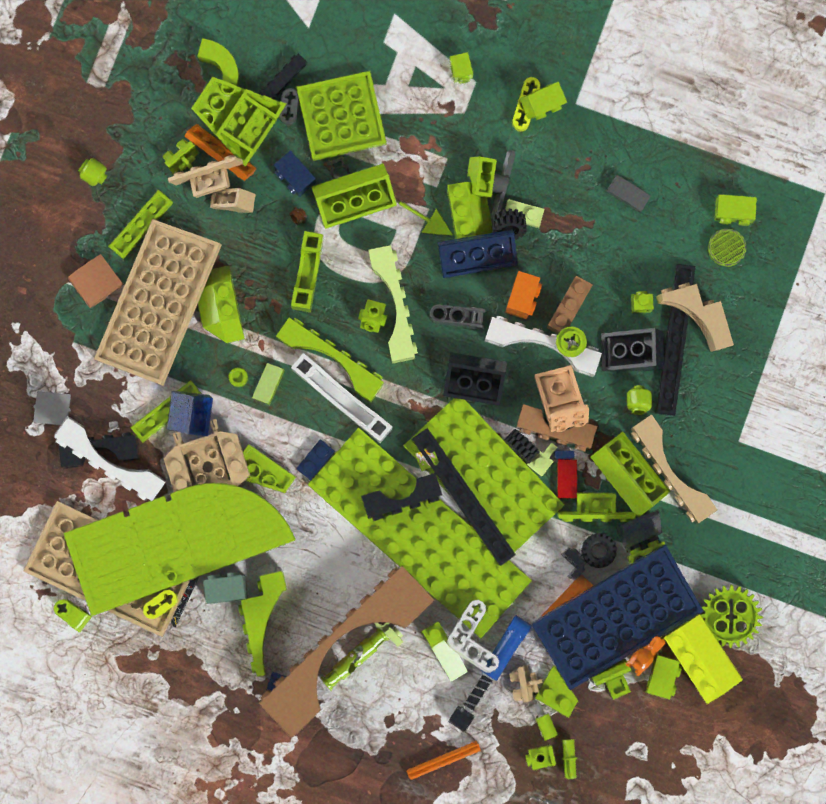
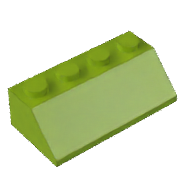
M384 163L312 186L325 229L397 206Z
M621 432L590 457L637 517L647 512L671 492L624 432Z

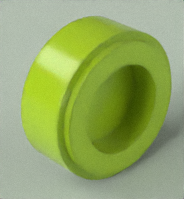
M237 367L230 371L228 378L233 386L242 387L248 381V374L244 369Z

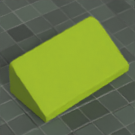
M267 363L252 398L270 406L285 370Z
M624 658L592 677L594 685L598 686L630 672L632 669L626 666L627 660Z

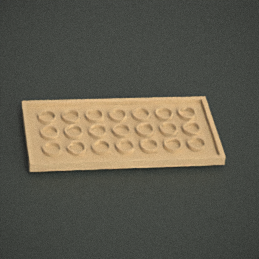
M152 219L94 360L164 386L222 245L216 241Z
M57 501L23 571L86 601L63 533L98 520ZM190 580L165 589L174 591L178 596V601L174 607L156 619L147 618L143 613V608L147 602L165 590L108 610V612L164 637ZM166 594V599L161 602L162 605L166 602L172 603L173 595L169 596ZM159 604L155 607L150 605L148 614L155 615V610L160 607Z

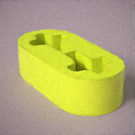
M171 590L163 591L144 605V615L149 619L160 617L177 604V594ZM166 594L169 596L173 595L171 604L166 602L162 605L161 602L166 599ZM159 604L160 607L155 610V615L148 614L150 605L155 607Z

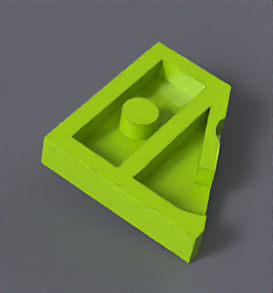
M552 666L535 699L569 718L578 700L573 692L569 690L557 668Z

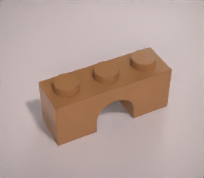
M576 276L549 322L547 329L559 334L562 329L569 327L589 293L592 284Z

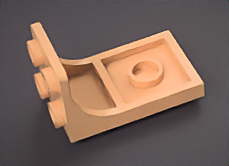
M571 365L534 375L551 432H562L569 427H581L588 423L589 407L583 403Z

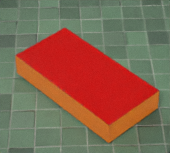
M557 460L558 498L577 499V460Z

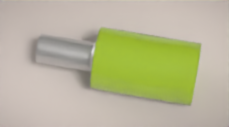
M540 702L534 704L538 714L536 721L541 736L544 740L557 736L558 734L549 713H544Z

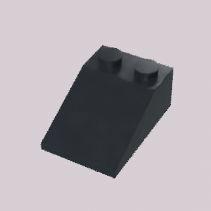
M650 328L601 333L603 372L664 370L662 331Z
M659 510L616 527L625 549L630 547V550L641 547L640 542L648 540V543L659 539L658 535L662 534Z

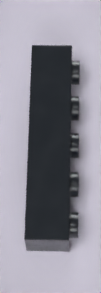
M299 53L291 58V62L285 64L283 70L275 75V79L273 81L270 80L267 87L262 89L259 94L275 99L305 68L307 61Z

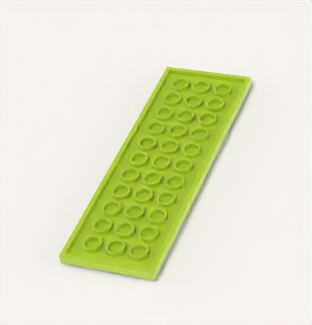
M358 427L309 482L308 486L400 568L403 566L427 592L458 619L461 618L465 609L472 601H482L485 604L486 611L473 631L481 639L532 580L509 560L499 566L476 531L440 499L430 504L428 501L420 503L421 507L411 510L409 507L403 508V512L396 515H391V512L384 514V518L373 521L372 518L368 519L361 496L380 490L390 499H405L414 491L417 479ZM478 605L472 606L474 611L470 617L473 618L477 612H480ZM462 621L463 624H465L469 629H471V623L469 621Z

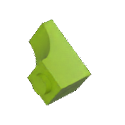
M480 156L470 157L467 176L470 177L472 183L471 195L492 197L496 159Z

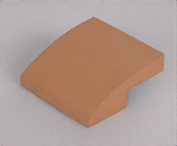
M101 254L68 277V280L89 308L105 300L106 296L123 286V283Z

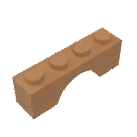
M523 404L516 428L520 429L519 432L522 434L530 435V433L538 435L537 438L548 441L551 438L556 440V444L562 446L571 444L575 446L574 449L585 452L586 449H591L597 426L586 423L584 426H574L562 432H551L550 427L544 421L542 410Z

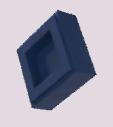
M574 451L554 452L555 460H572L575 457Z

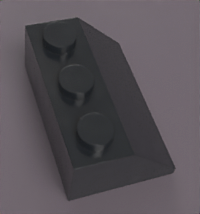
M451 352L443 396L500 406L507 362Z

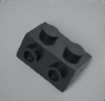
M575 548L565 549L561 555L575 567L568 577L570 579L578 578L586 570L584 568L586 563L581 559L582 554Z

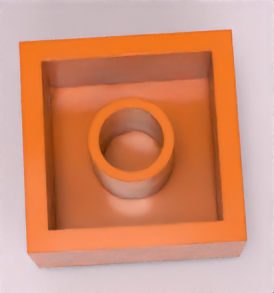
M518 271L505 311L506 314L527 320L528 315H533L537 303L533 300L534 297L538 298L542 284L539 283L540 277Z

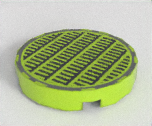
M722 229L711 237L708 244V253L716 264L731 267L743 259L746 253V242L739 232L733 229Z

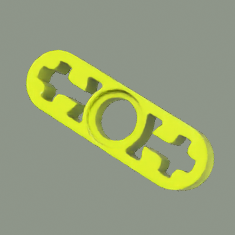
M534 77L527 78L522 87L512 125L517 131H525L529 127L531 119L527 118L525 110L521 106L520 98L525 96L523 93L528 94L529 87L526 85L534 83V87L537 89L533 88L532 92L540 89V82ZM524 113V122L526 124L518 126L516 120H520L521 114Z

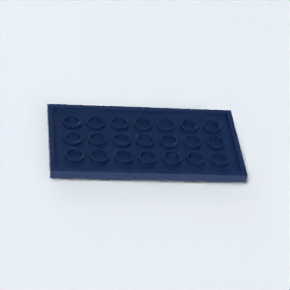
M664 544L535 620L531 625L569 690H572L633 654L638 649L648 645L655 636L661 637L702 613L703 609L669 549Z

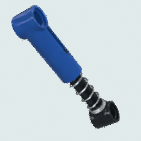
M517 615L514 616L506 632L492 652L499 660L498 667L492 672L480 670L482 671L481 678L478 679L476 686H473V690L468 694L467 700L463 701L461 707L457 706L448 720L450 724L463 732L467 730L475 717L473 715L474 709L479 706V701L483 699V695L488 691L489 685L493 684L492 681L499 679L518 646L531 629V624ZM489 659V660L486 661V662H487V665H486V666H487L488 668H489L490 666H494V665L492 664V661H493L492 659Z

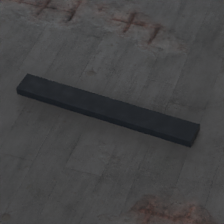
M676 264L673 290L679 289V285L690 283V286L693 285L696 266ZM670 306L664 348V370H661L656 414L675 416L689 319V315L673 306Z
M425 429L411 440L427 460L499 566L516 556L429 429ZM427 448L428 453L435 452L439 461L438 465H434L424 449Z

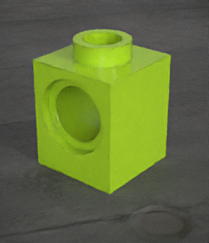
M468 52L449 57L454 83L464 84L473 79Z

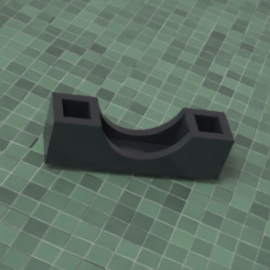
M132 432L121 433V437L104 435L102 439L94 440V437H88L95 450H111L121 462L140 460L138 437L133 435ZM59 445L60 463L63 469L83 467L86 457L83 456L81 459L72 453L73 449L69 446L64 448Z
M436 473L417 478L414 491L405 499H390L380 490L361 497L368 519L372 518L373 521L383 519L384 514L390 512L391 515L402 513V509L409 507L411 510L421 507L420 503L428 501L429 504L437 502L439 497L442 496Z

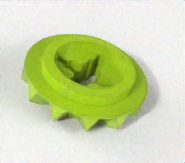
M569 326L562 329L556 339L558 351L566 357L579 356L585 350L587 344L584 332L577 327ZM574 335V341L578 344V346L571 345L568 348V343L564 340V338L571 339V337Z

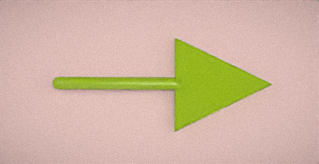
M398 202L400 206L428 222L422 233L453 236L437 209L429 219L403 202Z

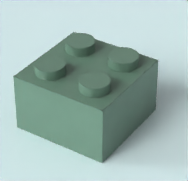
M240 572L227 573V577L221 578L219 574L210 575L208 580H203L206 604L248 599L246 578L244 575H240Z

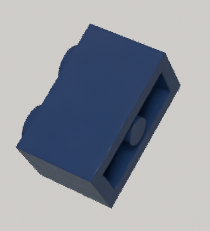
M291 150L274 164V169L276 170L274 174L280 181L285 180L288 184L286 186L293 195L296 193L300 197L316 183V178Z

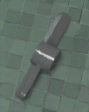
M514 150L507 151L501 174L495 173L492 192H496L490 214L491 218H493L494 214L497 215L498 211H501L515 159Z

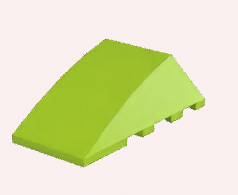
M212 77L191 109L234 156L243 160L242 165L245 167L277 121L286 103Z

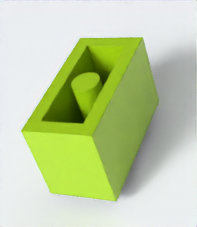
M559 81L520 98L527 118H535L536 120L546 117V112L550 110L551 113L561 110V105L567 103Z
M719 194L716 198L715 221H720V224L738 222V225L749 226L756 219L757 197Z
M656 655L645 693L670 699L671 696L674 697L677 685H674L676 677L679 678L682 666H679L680 662Z

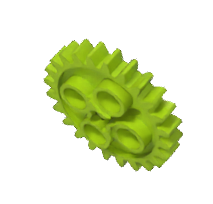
M730 584L729 590L722 585V591L715 588V595L708 593L711 599H703L707 605L701 606L705 611L701 613V616L705 619L704 621L718 641L721 640V646L724 647L727 642L730 648H732L733 643L740 647V641L747 644L746 638L749 637L753 640L752 633H759L755 629L756 626H762L757 621L763 618L762 615H758L762 608L756 607L759 601H752L755 595L747 596L748 589L741 592V586L734 590L732 584ZM730 599H733L732 612L736 615V617L732 618V633H729L730 620L726 617V615L730 614ZM718 602H726L727 606L724 611L716 609ZM738 602H745L746 609L739 612L736 610ZM722 620L726 622V628L720 631L716 629V623ZM737 622H745L746 627L743 631L736 630Z

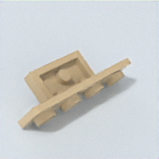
M234 155L227 156L219 162L211 161L204 167H193L185 173L177 172L173 174V177L168 178V182L179 185L190 181L193 197L198 198L230 188L227 169L243 164V160Z

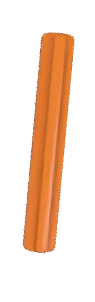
M475 741L407 770L409 779H415L477 753L481 750L480 746Z

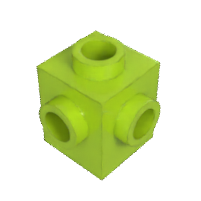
M367 299L365 309L360 310L358 320H361L360 328L369 332L379 333L380 327L385 326L387 315H384L386 304Z

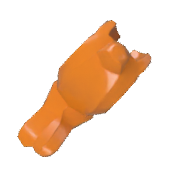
M655 636L648 645L634 653L627 661L626 666H633L636 669V675L640 676L652 664L658 651L665 645V640Z

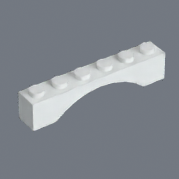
M492 317L485 342L500 347L521 342H531L545 345L561 354L556 346L557 335L551 334V336L543 334V330L537 328L530 330L525 328L526 325L515 322L512 324L507 322L508 319L504 317ZM569 340V342H567L568 348L571 345L578 346V344L574 340ZM587 346L579 356H562L570 363L574 371L594 377L602 353L598 352L599 349Z
M304 353L291 367L293 372L379 443L392 430V426L349 393Z
M69 416L66 417L54 435L59 445L64 448L69 446L73 449L72 453L81 459L83 456L90 460L88 463L96 469L101 467L106 471L105 475L113 480L115 478L122 481L121 485L128 490L133 488L138 492L137 496L145 501L147 499L152 501L165 483L163 478L149 469H126L107 461L90 443L84 426Z

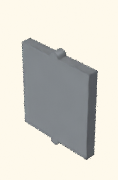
M37 391L36 404L33 406L35 408L33 422L61 425L69 415V412H71L69 408L71 394Z

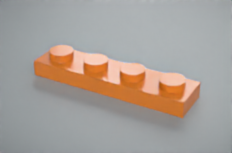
M198 124L190 128L184 136L218 162L224 160L227 156L233 155L221 141ZM248 162L245 167L241 164L229 168V170L245 181L254 174L256 167Z

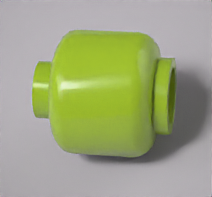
M95 158L86 159L78 170L80 178L91 186H96L98 183L102 185L108 176L105 174L106 166Z
M636 385L633 389L627 392L628 410L632 411V414L635 415L646 414L652 408L651 391L645 389V386Z

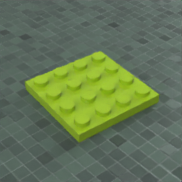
M370 71L296 87L313 161L387 145Z

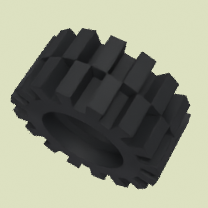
M504 209L502 213L498 211L497 215H493L491 219L493 233L513 229L516 240L519 239V236L523 237L526 234V217L522 211L518 212L517 209L506 211Z
M516 429L504 439L506 444L529 464L540 453L537 447Z
M604 533L593 534L583 542L581 548L582 557L591 567H607L613 563L617 556L616 543L612 540V537ZM596 543H602L607 549L606 555L603 558H596L592 554V547Z

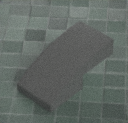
M618 175L614 177L607 189L609 194L620 202H625L637 212H642L651 197Z

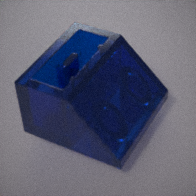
M171 391L167 429L189 435L208 436L213 398L208 394Z

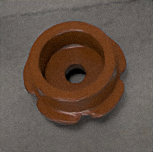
M294 207V210L290 212L292 221L296 225L304 224L306 222L305 218H307L305 211L302 208Z

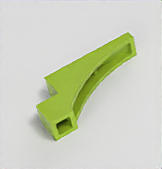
M283 571L259 576L260 580L257 581L259 592H263V595L241 600V605H238L240 616H244L245 624H242L244 635H248L249 643H246L248 654L253 656L254 662H250L252 673H256L257 677L266 675L264 640L269 618L283 591H287Z

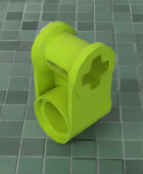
M67 599L59 600L54 604V613L79 633L92 618L90 614ZM67 604L66 609L68 611H64L61 613L60 605Z

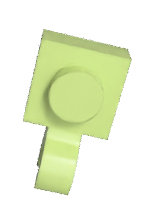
M551 443L544 453L540 451L527 466L542 477L554 462L550 459V456L558 447Z

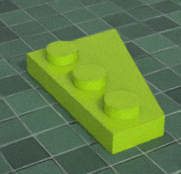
M248 444L243 451L250 472L246 482L255 483L283 493L287 492L297 476L251 444Z

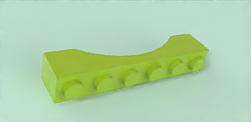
M288 318L276 335L279 341L291 349L315 350L333 358L348 373L355 392L370 403L374 400L384 385L381 375L374 371L370 373L366 370L367 366L360 361L356 363L352 361L350 354L344 350L341 352L334 348L335 344L327 339L325 341L320 339V334L310 328L309 331L303 327L304 323L297 318H294V320Z

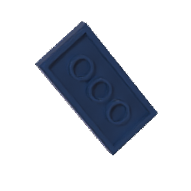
M513 229L438 242L443 278L518 266Z

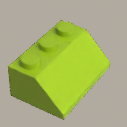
M471 182L447 185L456 239L493 233L487 197L471 195Z

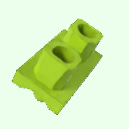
M182 139L176 145L179 149L178 152L173 154L171 151H167L163 155L165 164L172 174L177 173L179 170L183 171L186 167L189 170L193 168L191 163L196 160L195 157L199 154V151L191 141L187 142Z

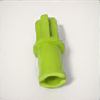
M575 739L562 740L564 757L562 760H564L566 779L576 778L575 759L577 757H575Z

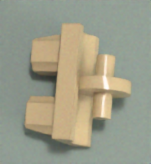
M528 665L518 667L517 670L509 672L511 682L520 681L521 689L513 690L514 700L523 702L535 700L533 693L539 692L538 684L543 683V680H537L536 673H530Z

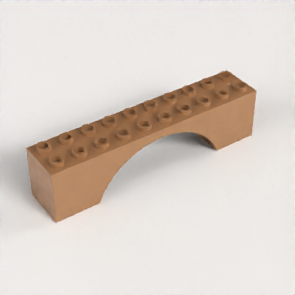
M403 566L400 569L395 567L387 575L389 579L386 582L382 580L374 587L376 591L371 596L367 594L359 602L361 606L357 610L352 608L346 614L347 620L343 623L339 621L331 629L333 633L329 637L324 635L317 642L319 646L314 651L311 648L303 656L305 660L301 664L296 662L289 669L291 673L286 678L282 676L274 683L276 688L272 692L267 690L260 697L262 701L259 704L291 738L321 711L317 696L318 673L326 653L339 638L357 627L374 624V622H388L389 624L406 628L434 601L429 593Z

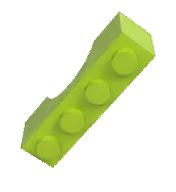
M304 231L298 276L291 302L293 310L311 312L324 242L323 234Z

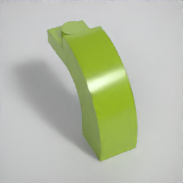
M202 38L198 52L199 61L215 65L223 73V81L239 87V72L231 53L219 43Z

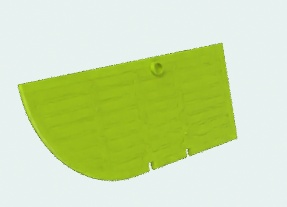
M205 483L190 486L170 493L171 501L167 502L166 497L162 496L128 509L130 514L128 517H125L122 511L63 533L91 616L296 541L284 517L267 500L245 488L223 483Z

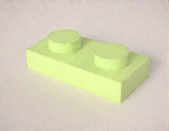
M510 199L507 200L506 211H509V209H512V211L517 209L518 212L522 211L526 217V225L535 228L540 227L544 209Z

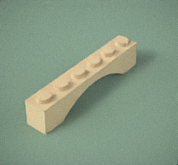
M650 415L631 428L632 438L636 443H641L643 454L647 459H652L654 470L657 474L663 475L665 478L664 484L669 490L674 491L676 494L675 500L680 506L685 507L687 510L685 514L691 522L698 524L717 511V508L707 494L688 487L671 470L663 451V430L653 415Z

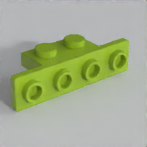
M577 492L576 511L557 512L558 518L565 522H571L573 519H581L583 522H591L593 519H600L602 522H611L612 519L630 522L631 519H636L634 512H616V493Z

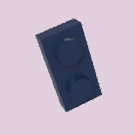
M320 439L296 470L311 481L335 451Z

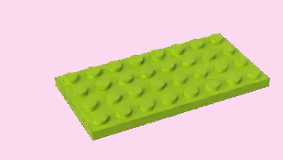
M457 398L451 400L412 437L414 438L425 429H429L514 552L564 506L559 498L466 400ZM410 439L403 446L416 459L414 454L419 452V450ZM432 468L426 470L429 474L435 473ZM437 477L439 485L448 493L444 485Z

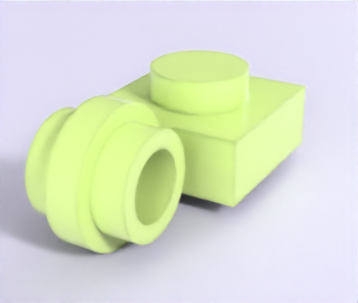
M374 622L376 627L382 629L397 647L403 643L401 640L403 635L396 627L392 630L388 622L382 625Z

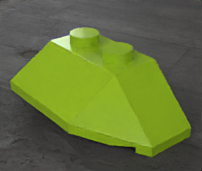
M230 265L212 269L198 301L202 326L225 343L245 340Z

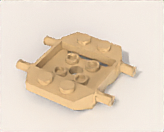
M216 419L209 421L212 430L211 435L187 443L183 442L180 431L173 433L176 445L163 459L174 492L193 486L184 458L186 454L196 485L223 483L241 487L250 476V472L238 435L219 430ZM218 443H219V445H220V448H221V451H222V454H223V457H224V460H225V463H226V466H227V469H228V473H229V476H230V480H229V477H228V474H227V471H226V468H225V465H224V461H223V458H222V455H221V452H220ZM209 461L213 464V470L207 473L204 471L203 466Z

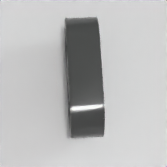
M291 88L283 92L281 102L286 103V106L280 114V120L287 126L296 122L299 106L298 92ZM293 94V97L296 99H292L291 105H288L286 97ZM290 109L291 116L293 117L286 120L283 115H286L287 110Z

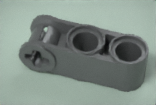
M438 304L431 308L430 319L435 324L484 329V325H482L483 314L486 313V310L475 307L467 308ZM441 310L444 316L437 319L433 316V312ZM460 312L463 318L460 321H456L452 318V314Z

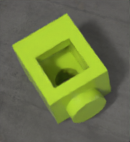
M647 291L631 294L632 313H651L654 309L653 294Z
M552 745L529 749V754L525 755L528 767L531 766L532 770L556 765ZM538 755L544 756V760L542 762L537 761Z

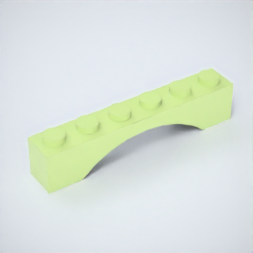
M391 245L370 249L369 256L372 271L387 285L396 306V324L388 342L392 364L415 359L414 354L418 352L416 342L412 343L410 335H414L412 324H408L406 318L410 314L408 305L404 306L402 298H406L404 287L399 285V280L402 277L400 268L396 269L395 261H398L396 250H392Z

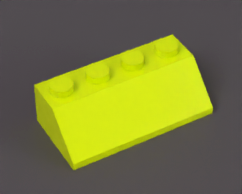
M701 614L672 630L664 637L707 704L722 696L743 680Z

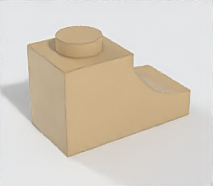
M241 188L223 189L212 193L210 208L238 213H253L256 194Z

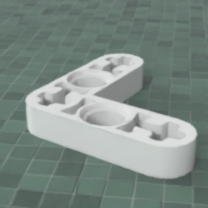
M474 600L467 606L449 635L447 645L452 651L484 672H492L499 665L498 658L469 639L486 611L485 604L482 601ZM478 605L480 612H477L473 618L470 617L474 611L472 606ZM467 620L471 623L469 631L462 628V621ZM460 633L463 634L459 640L461 645L454 646L452 638L455 639ZM470 647L477 649V657L472 658L468 655ZM483 653L485 654V656H483L482 658L485 660L492 659V664L494 666H490L488 668L486 666V661L481 660L479 663L477 660L482 656Z

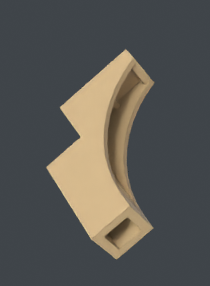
M690 283L679 285L677 290H672V287L661 290L662 294L656 296L658 304L678 308L697 323L706 338L710 352L734 345L721 301L714 303L713 299L702 304L697 284L690 286Z

